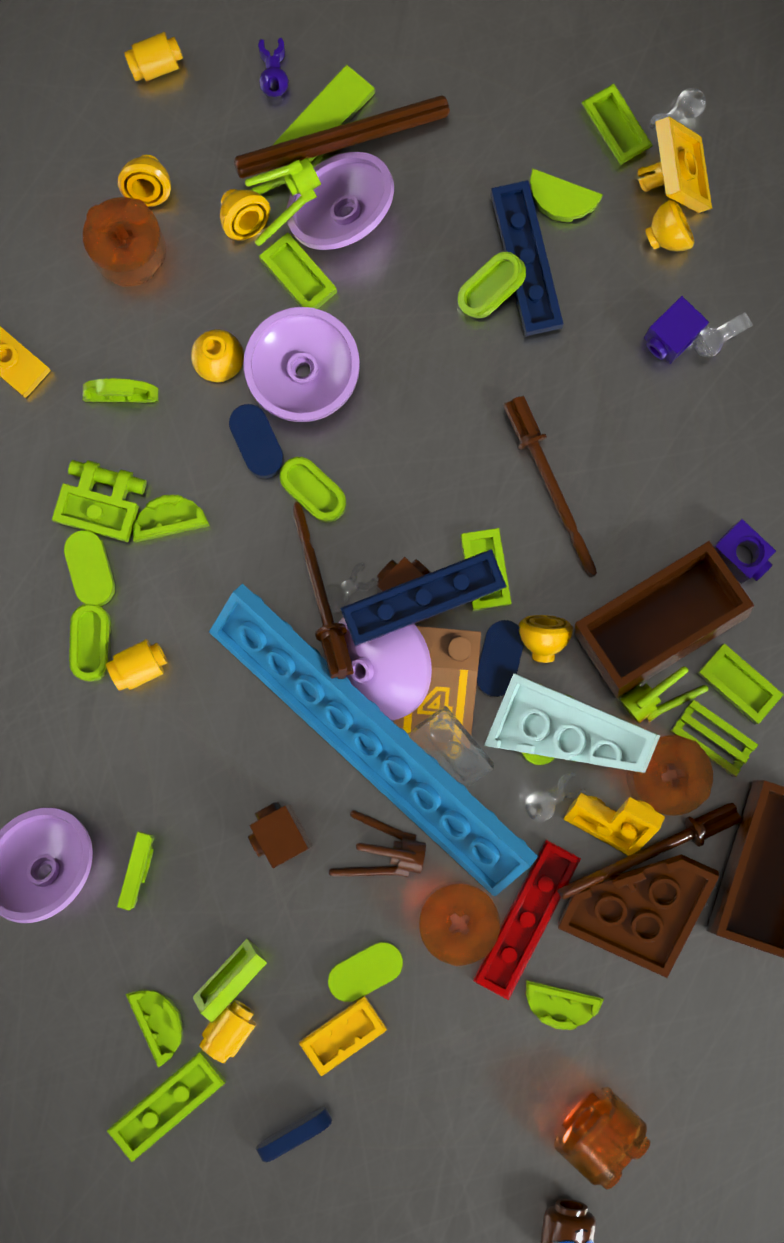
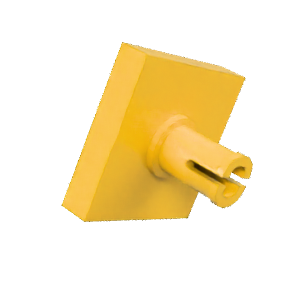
M670 116L655 121L661 162L638 169V176H645L638 179L640 187L644 192H648L651 189L664 185L667 197L697 213L712 209L702 137Z

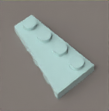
M513 673L484 746L645 773L660 735Z

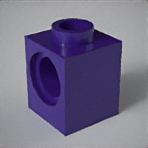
M681 296L649 327L644 339L647 341L648 349L655 357L661 360L665 358L671 364L703 333L709 321Z
M743 519L734 524L713 546L741 584L751 577L758 581L772 567L773 564L768 559L776 552ZM738 545H744L751 550L753 559L750 564L743 563L738 559L736 554Z

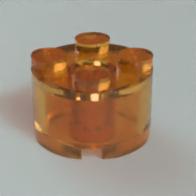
M117 197L106 200L89 209L83 228V243L96 269L104 277L111 280V282L120 286H136L150 280L165 260L166 242L155 215L147 205L139 199ZM123 240H126V245L121 246Z
M676 735L663 736L658 740L645 773L627 770V785L635 800L647 802L658 813L671 816L683 815L697 809L709 798L713 784V769L708 755L696 741ZM667 765L670 770H675L677 773V778L672 779L673 785H671L670 781L662 780L661 774L667 772Z
M462 881L446 882L433 889L424 899L419 913V930L423 943L433 956L445 963L462 966L481 960L492 950L500 932V919L495 904L481 888ZM454 913L459 917L465 914L469 916L465 921L467 928L462 932L458 928L453 931L449 929L452 925L450 917Z
M609 1087L601 1088L604 1095L597 1097L592 1092L569 1113L562 1124L567 1131L562 1140L556 1136L554 1147L592 1185H602L607 1190L618 1183L622 1176V1170L632 1159L637 1160L647 1152L651 1142L646 1137V1122Z

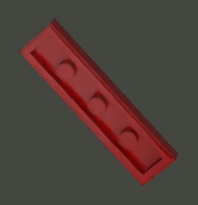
M545 840L540 848L537 859L532 864L473 978V981L507 1000L510 999L561 899L557 890L568 885L581 860L580 857L548 840Z

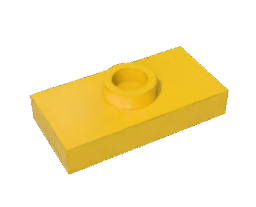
M0 326V377L24 398H27L51 370Z
M363 996L299 1041V1044L322 1077L387 1031V1027L366 996Z

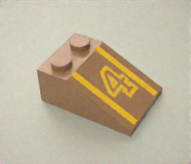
M416 626L421 632L430 653L432 666L431 683L421 705L409 715L394 720V724L406 731L419 747L470 751L481 632Z

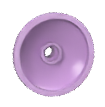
M348 152L330 157L313 167L321 182L320 186L313 189L317 197L305 203L287 221L296 239L307 247L330 250L351 245L372 232L388 212L394 196L393 177L385 163L369 153ZM299 193L294 196L290 195L287 209L301 196Z
M294 307L271 315L255 329L245 349L243 366L249 390L265 410L284 420L310 422L331 415L345 404L357 384L360 361L355 340L341 321L319 309ZM301 366H306L310 369V373L305 377H300L296 374L297 369Z
M342 617L338 623H342L346 627L347 632L344 634V638L354 670L353 674L346 675L351 684L368 700L374 702L380 711L391 721L405 717L415 711L428 693L432 676L430 653L416 625L407 626L355 647L345 619Z
M38 808L17 816L0 830V916L17 923L42 921L63 910L79 894L90 873L93 850L88 831L72 814L56 808Z

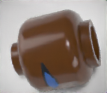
M571 1199L557 1200L555 1205L547 1208L545 1211L541 1243H594L596 1219L592 1213L587 1211V1205Z

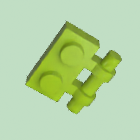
M71 460L68 474L80 477L78 487L62 484L52 521L128 543L139 505L125 499L129 491L143 495L147 481L133 477V472L121 469L119 472L101 468L100 463L87 460L86 463ZM96 482L114 487L111 496L93 492L92 490Z

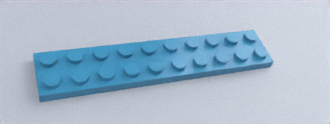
M241 584L232 592L209 633L489 893L495 897L534 863L538 855L528 847L524 840L510 831L492 811L484 807L471 795L463 784L457 782L445 771L434 757L428 755L419 747L406 731L394 724L380 711L374 702L368 700L355 688L347 677L344 679H338V677L331 678L327 662L320 652L303 640L286 621L282 620L264 604L258 595L251 592L244 584Z

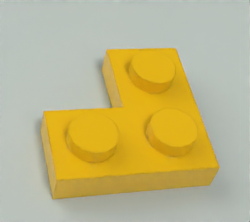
M581 792L569 806L563 820L630 856L638 852L660 830L665 816L655 811L647 802L635 800L631 797L617 811H614L607 807L601 799L587 796Z

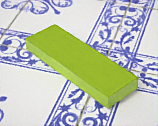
M346 65L273 145L348 123L375 94V88ZM316 157L309 158V161L312 163Z
M201 1050L109 1127L107 1132L129 1160L133 1162L223 1086L226 1080Z

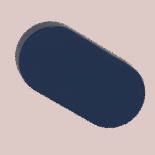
M244 404L237 407L229 418V427L249 471L259 478H271L277 475L284 464V455L265 413L261 408L253 404Z
M501 620L494 623L488 629L478 665L477 686L482 693L490 697L505 695L513 673L517 674L524 643L520 637L519 626L512 621Z
M322 1107L278 1131L256 1147L263 1162H270L313 1138L332 1124V1118L326 1107Z

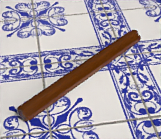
M443 95L245 153L235 157V169L240 178H246L289 165L296 160L309 159L446 118L450 113L448 101Z

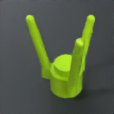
M308 158L301 161L296 160L287 166L245 180L246 186L263 183L251 189L259 194L286 183L292 196L298 193L301 195L255 240L257 246L262 245L305 203L317 197L313 189L320 186L321 182Z
M683 666L653 689L647 683L642 687L638 685L619 700L637 723H641L644 719H647L650 723L660 714L707 692L708 686L702 685L656 706L661 702L658 696L687 674L688 668Z

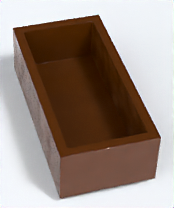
M708 541L576 622L574 635L615 697L619 698L748 618L754 604L713 545Z
M753 780L742 815V822H740L706 931L784 958V787L765 780Z

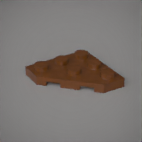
M680 854L613 876L571 896L558 922V929L668 978L719 878V871Z

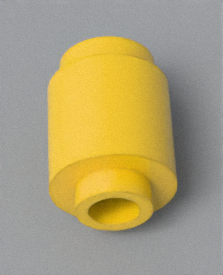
M165 31L132 44V49L124 52L135 81L145 79L147 82L179 69L177 61L183 59L175 36L168 39Z
M145 639L113 655V660L106 663V667L115 686L121 691L127 687L129 690H132L164 674L162 666L168 662L158 643L151 645L149 640Z
M234 1000L212 1023L209 1022L202 1033L203 1040L199 1044L200 1048L213 1059L226 1063L229 1057H235L255 1028L256 1023L252 1019L254 1012L244 1003Z

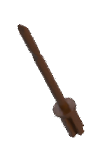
M516 397L503 404L519 439L520 445L518 449L523 450L529 447L560 518L571 536L572 544L588 576L593 577L597 574L595 564L582 536L577 531L575 520L539 444L547 436L546 434H541L525 397Z
M295 502L293 517L299 539L304 546V558L323 624L316 631L315 636L322 643L331 678L338 677V679H344L346 675L354 673L344 638L347 630L344 624L334 623L315 551L310 543V533L301 505Z
M728 803L698 818L693 819L689 816L685 819V830L558 889L557 892L562 899H567L690 840L698 847L704 845V840L742 822V818L737 812V807L734 803Z

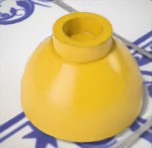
M142 155L127 162L121 169L117 180L121 194L128 201L139 206L153 207L160 205L170 195L171 181L169 174L159 160L152 155Z
M230 189L224 193L221 198L220 222L229 238L237 241L246 240L257 235L265 227L270 216V205L261 194L252 190Z
M669 199L658 208L653 216L651 226L645 229L647 238L654 250L662 247L669 251H686L693 248L695 242L682 209L672 199Z
M213 329L204 332L195 340L191 350V361L195 371L205 380L224 382L233 378L240 371L244 361V351L241 343L233 334L225 330Z
M532 615L525 617L519 622V633L524 645L532 652V659L537 662L549 663L555 661V654L562 651L569 643L573 633V626L569 621L560 617Z

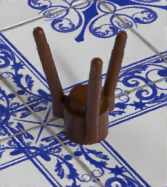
M355 810L350 812L352 818L401 840V842L394 840L392 848L365 843H357L356 849L359 851L390 857V864L396 866L332 868L329 870L330 876L398 875L409 877L410 872L421 873L426 843L416 841L417 834L403 832Z

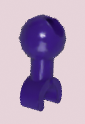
M282 38L278 39V48L274 50V55L271 56L270 52L265 49L264 40L260 39L258 43L259 54L266 67L260 76V88L268 97L282 96L287 91L289 83L286 73L280 68V62L285 57L284 41Z

